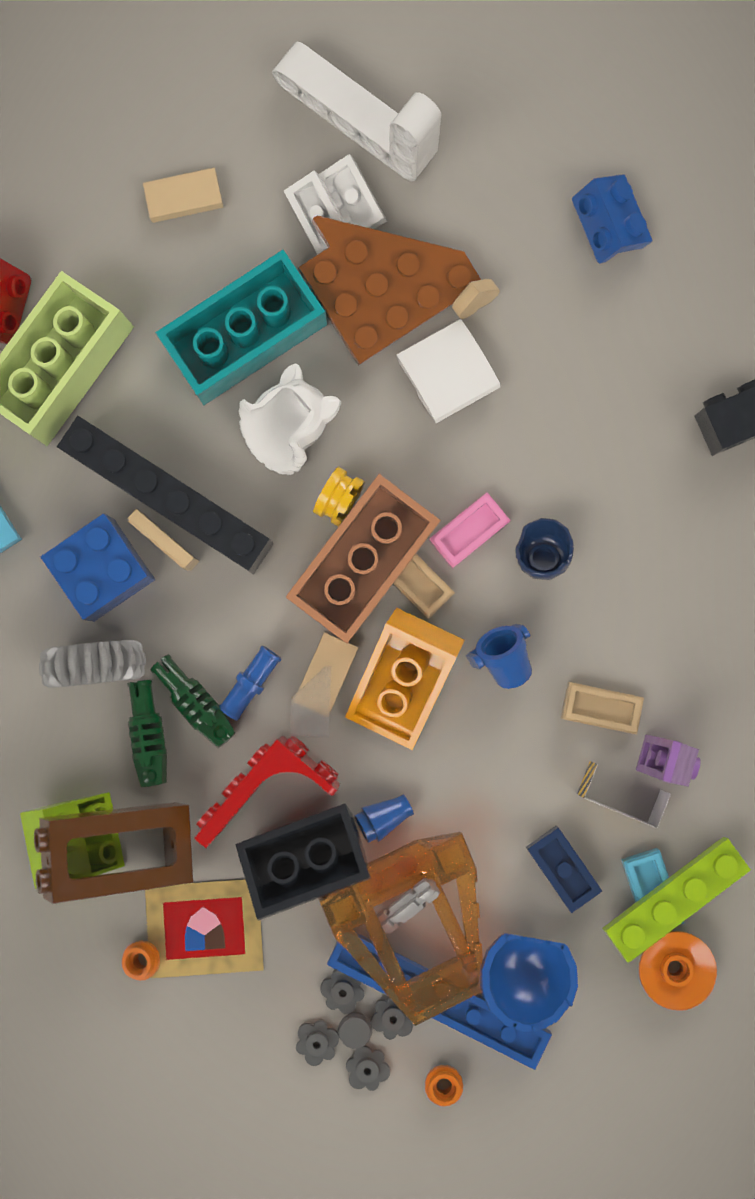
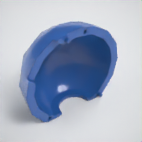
M504 933L499 935L485 952L480 967L481 993L489 1010L505 1026L523 1033L542 1032L543 1029L558 1022L570 1006L572 1007L578 989L577 965L569 947L564 943Z

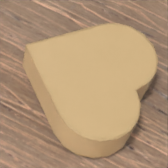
M492 279L472 281L454 301L452 308L460 319L468 318L479 308L492 302L498 296L500 290Z

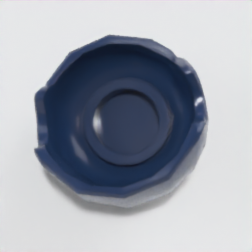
M540 518L528 523L523 527L522 534L516 545L518 564L521 570L533 579L552 580L565 573L571 564L574 553V542L569 529L555 519Z

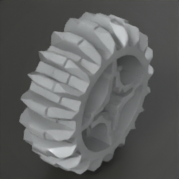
M136 640L52 647L40 653L39 674L42 676V684L48 688L140 679L145 675L144 665H146L145 653H143L142 643Z

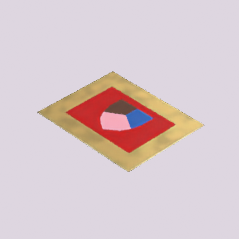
M245 879L188 883L145 890L148 942L156 947L160 955L159 969L150 979L264 970L261 920L258 921Z

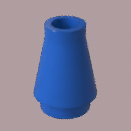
M402 794L394 799L362 807V812L354 815L365 840L370 843L375 839L378 842L381 841L405 819L414 815L409 801Z

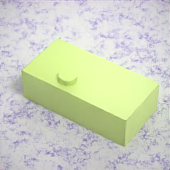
M61 271L0 353V414L48 446L133 330L134 326L119 309Z

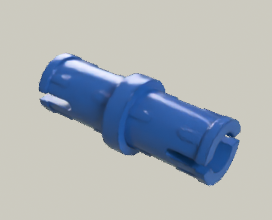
M261 646L244 672L240 671L235 677L238 681L222 704L219 705L220 710L230 718L238 721L256 694L260 695L265 689L262 685L278 662L282 660L281 657L269 648Z

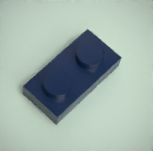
M558 826L553 827L526 846V849L571 914L603 892Z

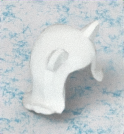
M295 363L284 370L280 378V384L262 393L254 404L246 402L245 399L240 401V430L243 438H245L247 447L250 448L251 453L256 456L260 463H264L265 467L271 471L273 470L282 475H292L294 472H298L306 462L307 456L304 450L315 443L322 435L326 424L338 413L341 401L335 396L324 397L317 388L303 381L301 367Z

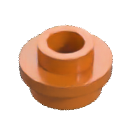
M140 940L130 944L122 956L123 971L128 977L135 980L143 981L149 979L158 971L160 966L159 952L148 941ZM139 953L143 954L146 958V966L139 962Z
M439 1065L427 1074L425 1091L428 1098L434 1104L449 1106L460 1099L463 1093V1080L455 1068L448 1065ZM441 1079H448L451 1085L449 1088L442 1090L437 1087V1083Z

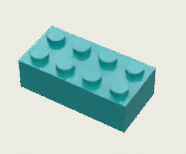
M283 249L155 333L202 404L206 405L327 326L325 310Z

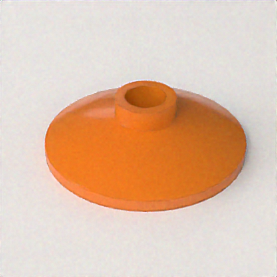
M670 931L642 953L639 961V978L645 992L658 1005L670 1010H688L701 1004L712 992L717 978V966L713 953L701 939L687 932ZM672 961H679L680 969L675 973H670L668 971L669 964Z

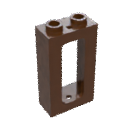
M172 802L39 818L40 828H36L34 831L35 850L37 853H41L42 869H37L36 887L38 893L43 894V899L52 904L193 883L189 804ZM163 827L165 866L75 879L69 877L67 844L71 839Z

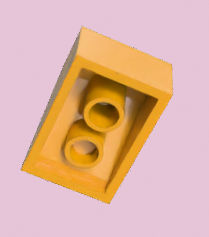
M396 607L385 624L345 718L413 750L465 640Z

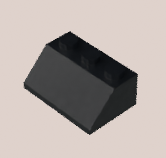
M346 803L235 844L258 921L371 879L365 850L353 814Z

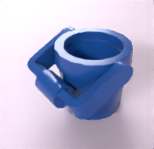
M520 624L496 627L479 639L476 648L466 654V658L473 668L481 669L486 666L500 687L506 689L517 688L528 681L532 675V667L526 650V639L530 637V633L524 625Z

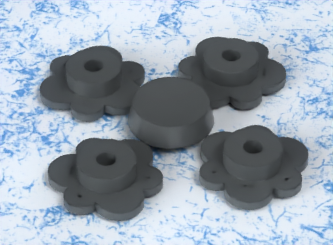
M335 970L331 978L325 979L322 982L320 990L322 995L327 998L326 1005L329 1009L335 1010L338 1008L340 1012L348 1015L340 1021L338 1032L333 1028H327V1024L323 1020L316 1021L314 1025L310 1023L302 1024L298 1029V1038L300 1040L296 1044V1050L301 1055L305 1054V1060L309 1065L317 1066L322 1063L323 1059H333L335 1056L334 1047L338 1044L340 1038L345 1046L356 1049L354 1058H350L346 1062V1069L350 1072V1085L355 1089H362L366 1086L368 1090L374 1091L378 1088L379 1082L388 1079L390 1068L387 1063L383 1062L384 1053L381 1050H374L372 1052L368 1046H365L372 1036V1027L376 1031H383L384 1037L389 1040L394 1039L396 1035L408 1036L413 1028L410 1019L414 1016V1009L388 997L387 1001H377L375 1005L376 1013L373 1014L370 1023L366 1016L360 1013H352L356 1009V1002L364 998V990L360 987L361 982ZM345 990L346 994H340V991ZM395 1016L396 1020L392 1021L390 1017ZM318 1041L320 1045L316 1046L314 1042ZM369 1068L370 1071L366 1072L364 1069Z

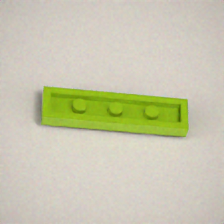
M722 837L602 929L623 958L629 963L746 875L751 869L730 840Z

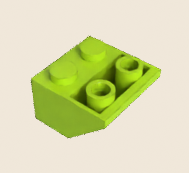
M110 792L51 804L20 813L35 889H37L36 871L37 869H42L41 853L36 852L34 845V831L36 828H40L39 818L111 810L113 805ZM114 833L71 839L67 844L69 877L75 879L96 876L124 867L125 863L119 834Z

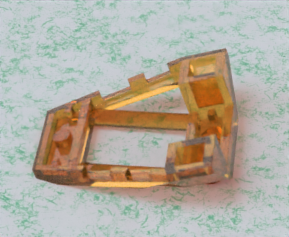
M461 832L418 839L368 862L371 879L319 899L335 939L353 956L358 964L375 980L415 1026L481 993L480 967L483 961L482 943L479 941L478 928L480 910L476 899L475 883L478 882L477 868ZM423 878L433 879L440 890V894L432 903L457 956L406 980L373 907L414 888ZM456 879L464 933L441 886ZM365 925L384 970L354 931V928Z

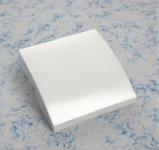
M350 154L320 174L312 171L284 190L317 255L328 248L312 223V219L317 215L371 229H376L387 222L357 163Z
M461 319L397 354L400 366L416 388L419 399L435 423L500 388V382L488 360Z

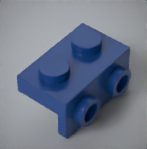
M625 174L594 178L572 197L576 212L599 264L606 263L618 253L643 249L653 242L647 228V223L641 214L633 195L632 187L628 183Z

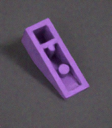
M646 734L636 771L665 782L689 787L690 780H694L697 777L700 769L701 760L697 757L699 749L673 740Z

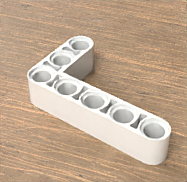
M298 41L292 45L272 71L273 77L282 88L409 181L416 180L438 151L441 112L438 106L422 93H414L402 110L397 113L308 46Z

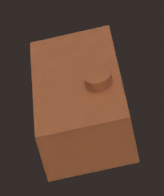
M378 474L286 595V598L347 644L441 520L382 475Z

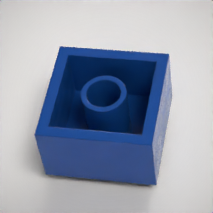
M105 513L40 556L78 614L86 621L95 622L156 580L115 519Z

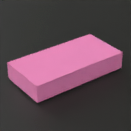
M486 492L433 535L429 541L453 569L511 520Z

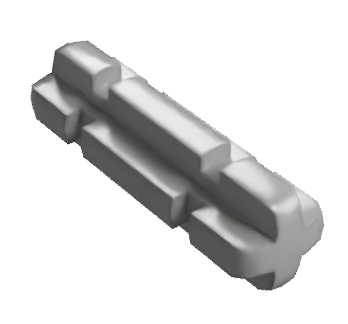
M423 878L414 886V891L409 889L388 906V910L384 909L377 914L375 923L378 926V930L381 933L391 934L400 927V921L404 924L426 906V902L430 904L440 894L436 882L433 879Z

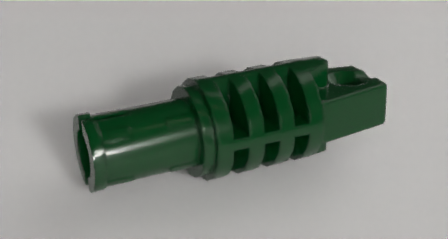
M169 654L161 658V661L169 673L164 670L158 661L151 667L150 671L170 691L171 703L194 730H197L214 746L220 748L235 735L233 727L220 710L219 704L200 682L194 678L189 679L171 659L172 657Z
M152 680L127 683L133 717H129L128 721L129 736L131 738L130 744L140 786L151 787L167 783V749L165 747L162 716H160V713L155 712Z

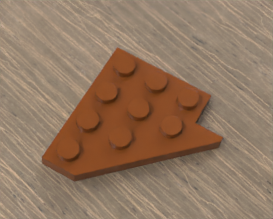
M318 215L312 219V223L328 248L298 267L302 277L325 310L326 315L358 365L451 306L470 282L481 280L464 251Z

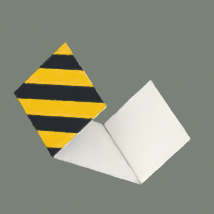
M592 761L589 762L577 793L579 796L658 828L670 798V793L660 790L649 820L645 822L585 797L598 764Z

